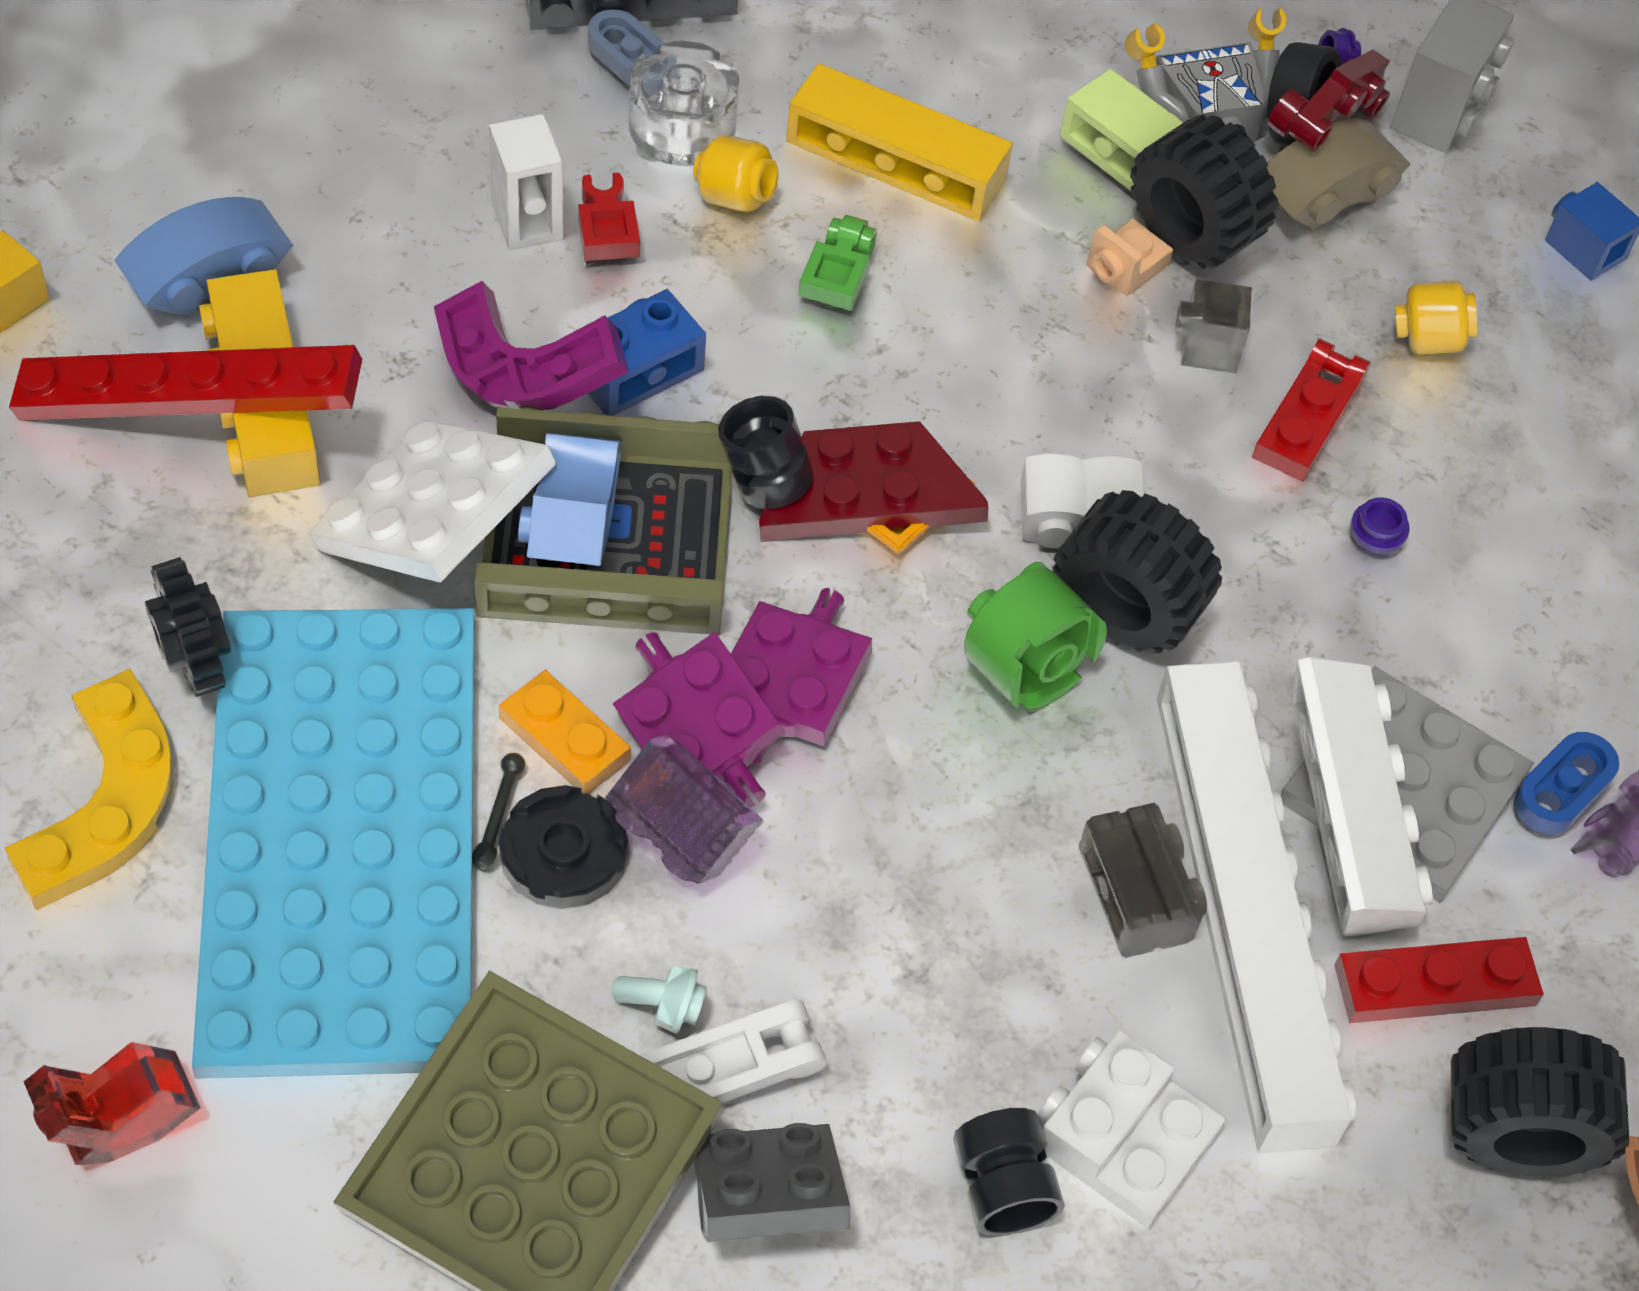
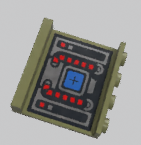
M497 407V435L545 444L546 433L551 432L620 440L623 442L610 533L601 566L527 557L528 543L518 541L519 521L522 506H532L537 483L485 537L482 562H477L474 580L476 617L697 634H712L716 632L717 635H720L732 465L727 460L719 439V424L709 421L660 420L647 416L634 418L597 415L591 412L543 411L529 407L519 409Z

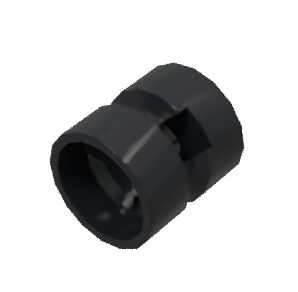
M760 395L747 398L735 404L723 415L718 426L719 439L727 460L732 465V473L740 494L748 504L762 509L784 507L800 499L809 490L814 478L813 467L806 447L801 443V432L794 412L786 401L775 396Z
M1028 1108L995 1110L967 1121L955 1131L953 1141L960 1167L965 1172L967 1179L974 1180L969 1186L967 1193L976 1227L982 1234L1001 1236L1022 1233L1054 1220L1063 1212L1065 1204L1056 1172L1050 1164L1042 1163L1047 1158L1045 1150L1048 1144L1040 1117L1036 1111Z

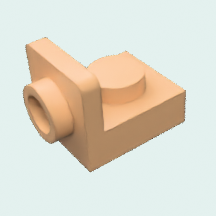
M1131 219L1115 232L1105 225L1100 226L1094 231L1086 266L1093 270L1102 281L1111 284L1127 297L1170 264L1174 249L1136 220Z

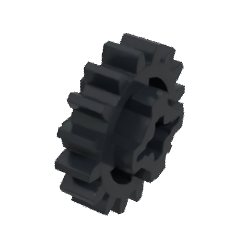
M181 557L151 566V575L154 580L153 585L158 597L145 601V608L154 632L156 644L162 659L166 662L169 673L182 669L195 697L225 688L226 681L222 673L224 670L219 656L231 653L232 650L215 595L211 594L207 582L194 584L191 573L189 574L184 560L182 561Z

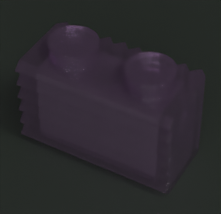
M671 734L650 739L605 797L608 803L615 806L617 811L615 817L625 830L639 838L651 840L653 846L661 849L663 854L661 857L662 862L671 873L684 881H692L697 884L716 878L724 872L725 867L732 862L733 857L739 853L740 848L747 843L748 838L755 833V830L763 822V819Z

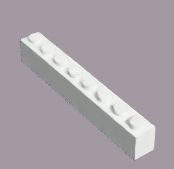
M1240 661L1167 666L1157 696V703L1258 1153L1336 1147L1349 1123L1355 1118V1094L1351 1083L1348 1080L1342 1081L1337 1059L1341 1051L1340 1033L1336 1022L1333 1019H1327L1323 1003L1326 992L1325 972L1322 963L1319 960H1313L1308 942L1311 937L1312 928L1310 911L1305 902L1298 901L1294 885L1297 879V859L1293 847L1285 846L1281 832L1284 819L1283 802L1278 791H1271L1269 783L1270 750L1266 738L1258 737L1255 725L1257 716L1255 689L1252 685L1245 684Z

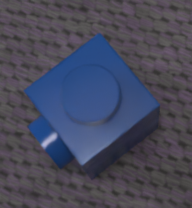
M1596 182L1577 194L1574 191L1569 192L1559 200L1552 210L1551 216L1554 220L1545 241L1591 281L1628 258L1639 235V217L1599 182Z

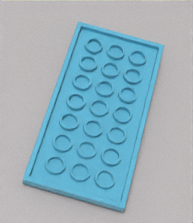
M474 608L223 611V623L232 651L220 656L224 670L222 673L226 684L224 685L225 688L219 689L217 694L192 1057L195 1079L420 1073L471 998Z

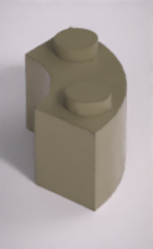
M1358 118L1331 122L1334 124L1331 133L1315 152L1298 140H1295L1267 162L1269 165L1267 170L1274 177L1276 184L1273 193L1277 196L1278 203L1294 220L1315 231L1322 224L1332 220L1339 211L1347 206L1360 202L1373 204L1379 197L1389 194L1396 188L1401 181L1402 173L1411 163L1372 123Z

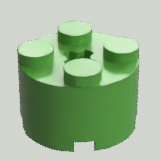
M1034 562L998 591L994 589L985 590L972 601L967 611V615L972 622L964 640V654L975 668L1012 705L1018 708L1019 703H1022L1028 710H1037L1053 703L1079 682L1082 677L1075 669L1086 655L1095 662L1104 646L1107 626L1105 621L1055 572L1049 570L1042 562Z

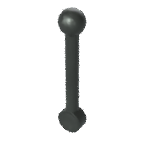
M508 753L501 760V770L504 773L482 842L476 846L472 853V864L482 870L487 869L496 858L497 848L494 847V843L516 777L520 776L525 770V760L518 753Z

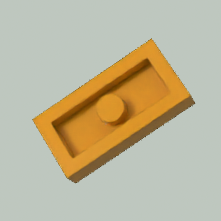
M546 669L499 704V719L573 787L582 788V793H591L631 760V746Z

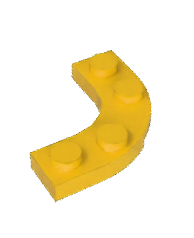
M131 669L71 695L76 712L104 760L101 784L89 802L66 819L4 847L8 861L35 910L43 908L106 877L126 864L145 846L157 830L156 821L165 805L168 793H172L173 761L168 738L157 712Z

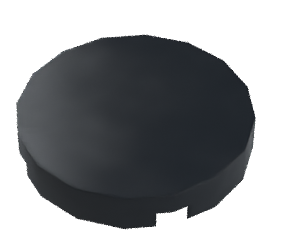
M568 785L539 789L519 800L510 811V817L505 822L504 827L502 826L499 836V854L502 870L516 892L538 905L559 909L588 905L609 893L623 875L628 856L629 841L625 822L612 803L598 794L597 798L590 794L582 793V788Z

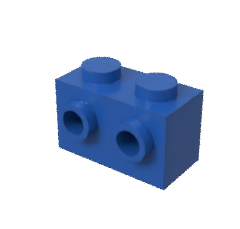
M668 288L649 298H641L634 301L626 309L607 317L617 328L629 372L588 394L605 415L614 416L704 370L706 332Z

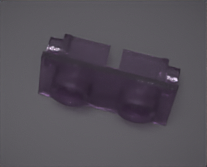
M1639 770L1621 783L1619 790L1623 795L1615 803L1605 805L1585 821L1583 826L1587 832L1570 849L1573 854L1593 849L1600 858L1598 860V867L1605 875L1611 878H1617L1619 875H1629L1639 864Z

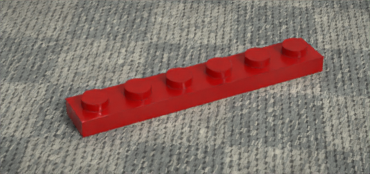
M355 345L22 358L9 409L18 420L352 409L363 358Z

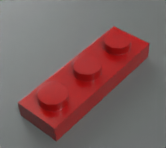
M1526 937L1340 953L1334 964L1349 1023L1537 1006L1544 995Z

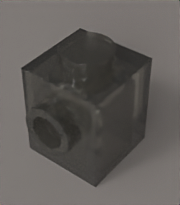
M1200 279L1195 280L1190 301L1180 300L1176 315L1175 334L1182 335V366L1230 373L1237 372L1250 330L1252 287Z

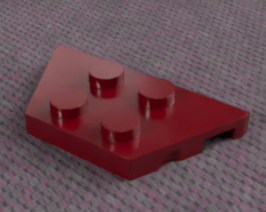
M920 421L804 431L801 436V443L805 445L813 467L814 478L809 490L800 499L787 506L764 509L759 519L760 541L763 542L868 532L867 527H871V525H884L890 530H900L908 528L911 524L925 523L924 525H928V527L988 522L989 507L984 495Z

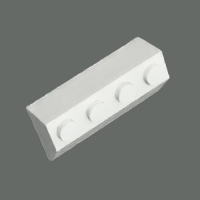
M1314 657L1297 659L1291 699L1342 937L1348 938L1419 926L1426 912L1424 906L1433 904V894L1427 868L1425 866L1415 867L1410 844L1419 842L1418 825L1413 806L1411 804L1401 805L1397 782L1405 781V770L1399 745L1397 743L1388 745L1383 722L1391 721V707L1386 686L1384 683L1374 685L1370 665Z

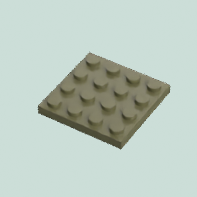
M489 970L333 1202L337 1210L472 1291H613L723 1114L724 1105L723 1102Z

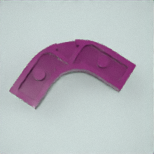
M483 281L434 306L444 352L451 369L463 384L480 399L492 406L552 410L574 401L629 372L617 328L605 315L555 342L533 349L516 348L509 344L504 334L494 292Z

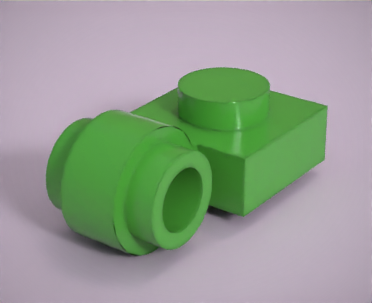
M845 215L843 219L834 217L829 225L825 243L816 241L799 281V296L852 311L869 271V260L874 250L877 229L869 227L868 220Z

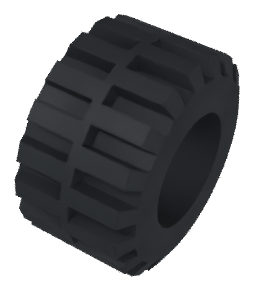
M1204 115L1195 116L1144 148L1134 159L1135 166L1131 168L1130 178L1134 183L1131 186V193L1138 206L1136 207L1140 219H1143L1150 232L1174 249L1173 255L1177 261L1186 266L1191 263L1195 269L1201 270L1207 267L1210 269L1218 267L1268 232V228L1274 224L1276 219L1274 211L1278 208V198L1273 193L1276 184L1274 177L1267 170L1269 165L1264 156H1260L1255 149V143L1248 136L1244 137L1240 133L1239 128L1231 122L1225 125L1223 120L1217 116L1211 115L1208 118Z
M1122 490L1120 494L1112 491L1104 494L1101 499H1097L1057 550L1053 559L1055 565L1052 567V570L1105 621L1107 640L1117 645L1119 643L1123 644L1129 650L1141 652L1145 649L1152 654L1161 653L1164 649L1170 651L1183 641L1217 594L1223 577L1219 574L1222 569L1220 558L1212 553L1215 547L1208 537L1203 536L1199 532L1200 527L1192 519H1187L1179 513L1180 510L1169 503L1165 505L1159 502L1157 497L1146 493L1141 497L1134 491Z
M1548 1027L1512 1028L1478 1036L1475 1041L1464 1043L1458 1048V1053L1453 1054L1450 1061L1452 1142L1456 1151L1461 1155L1467 1156V1160L1477 1165L1488 1167V1169L1512 1175L1560 1177L1584 1173L1609 1165L1612 1160L1619 1159L1625 1153V1148L1629 1146L1625 1061L1623 1057L1619 1056V1051L1616 1048L1602 1043V1039L1567 1029Z

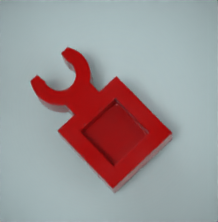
M619 172L612 173V187L607 190L595 188L592 185L590 174L584 175L582 178L583 204H578V222L584 261L640 257V236L634 200L623 201L624 180Z

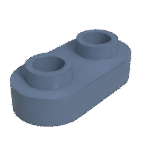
M605 10L591 18L588 23V48L590 52L629 87L639 92L654 93L662 91L672 84L675 77V54L673 50L636 17L622 10Z

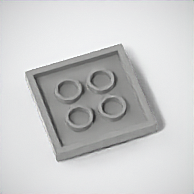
M1374 666L1371 669L1374 685L1384 683L1390 701L1391 721L1383 722L1388 745L1396 743L1399 745L1404 763L1405 781L1397 782L1401 805L1411 804L1417 820L1419 842L1410 844L1415 867L1425 866L1427 868L1433 899L1440 903L1518 790L1534 762ZM1304 759L1283 787L1280 795L1284 806L1319 827Z

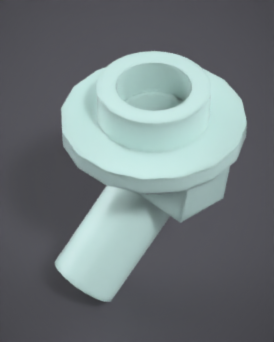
M672 965L666 981L655 978L619 976L613 983L612 995L615 1001L619 1003L657 1006L653 1023L672 1033L678 1034L682 1022L695 1025L707 987L696 984L698 970Z

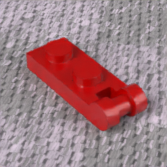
M1321 338L1314 345L1308 360L1257 441L1252 454V458L1302 482L1306 479L1353 400L1371 365L1370 361L1355 355L1353 359H1350L1335 352V345ZM1326 372L1341 379L1339 385L1322 378V373Z

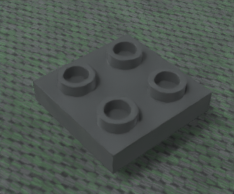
M793 1123L783 1128L749 1131L739 1129L720 1130L708 1136L694 1159L701 1231L703 1237L707 1236L708 1242L850 1229V1203L829 1124Z

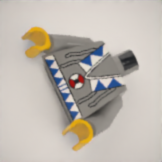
M1261 8L1252 16L1248 24V30L1251 37L1258 41V50H1253L1251 43L1246 42L1157 55L1155 58V53L1164 45V31L1156 23L1150 25L1145 32L1148 46H1146L1141 40L1139 29L1136 28L1126 38L1125 50L1132 59L1140 61L1141 69L1136 70L1140 90L1168 112L1178 117L1183 123L1198 115H1204L1206 118L1211 115L1217 116L1223 120L1225 125L1231 122L1237 126L1244 137L1248 136L1253 141L1258 136L1261 122L1267 119L1269 87L1274 68L1280 57V50H1274V38L1286 25L1285 12L1281 8L1274 12L1272 18L1273 30L1267 29L1262 25Z

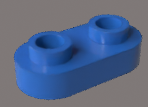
M1576 732L1566 736L1522 782L1514 801L1519 818L1528 827L1540 833L1558 834L1566 831L1607 790L1619 770V758L1616 750L1607 740L1593 733ZM1576 767L1584 769L1588 775H1583ZM1539 803L1548 805L1552 810L1544 808Z

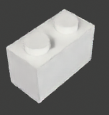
M544 114L489 124L492 205L509 250L563 240V162Z

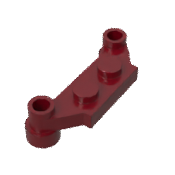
M1374 49L1355 59L1350 58L1333 71L1330 78L1310 100L1293 88L1288 90L1271 111L1266 125L1284 138L1291 135L1315 152L1331 133L1334 126L1331 122L1342 116L1349 118L1357 109L1371 119L1379 113L1390 96V92L1384 88L1386 81L1383 79L1385 69L1390 60Z

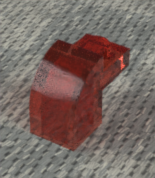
M130 1042L91 1074L43 1065L23 1081L34 1107L33 1117L38 1128L49 1142L66 1144L75 1165H95L114 1161L151 1145L165 1137L201 1109L176 1051Z

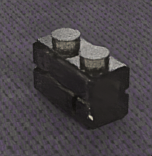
M1154 802L1128 808L1123 813L1114 811L1092 816L1086 821L1079 849L1121 956L1128 958L1152 952L1159 947L1162 950L1187 944L1193 940L1203 915L1207 912L1205 891L1199 879L1196 877L1188 878L1181 861L1184 857V844L1181 833L1176 824H1166L1159 805H1156Z

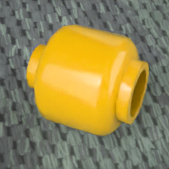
M725 135L714 138L705 150L697 155L693 167V176L698 183V188L704 201L716 207L745 213L755 211L764 202H768L772 198L778 184L779 171L776 161L773 160L769 149L758 141Z
M1459 281L1414 284L1407 291L1406 304L1395 305L1397 338H1408L1410 349L1416 355L1459 353L1466 348L1469 338L1477 337L1475 293H1466L1464 286Z

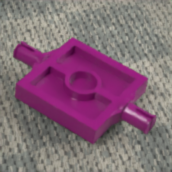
M823 588L810 614L807 615L798 614L759 601L731 652L738 665L786 732L781 737H798L825 746L872 654L871 637L837 627L832 623L844 603V597L836 590L833 591L830 597V588ZM768 746L758 753L752 764L761 763Z
M651 632L646 634L645 637L656 651V655L652 653L642 638L637 641L635 648L641 654L652 673L649 674L645 681L612 704L674 798L682 806L708 787L727 782L744 809L754 807L755 803L745 790L744 785L746 784L759 803L764 799L766 792L761 788L748 769V766L762 749L786 732L716 632L707 636L685 653L675 657L671 656L658 633Z

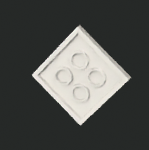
M423 420L420 424L408 430L404 440L388 456L369 468L365 478L347 496L330 506L326 516L308 534L319 552L441 583L556 465V462L548 445Z

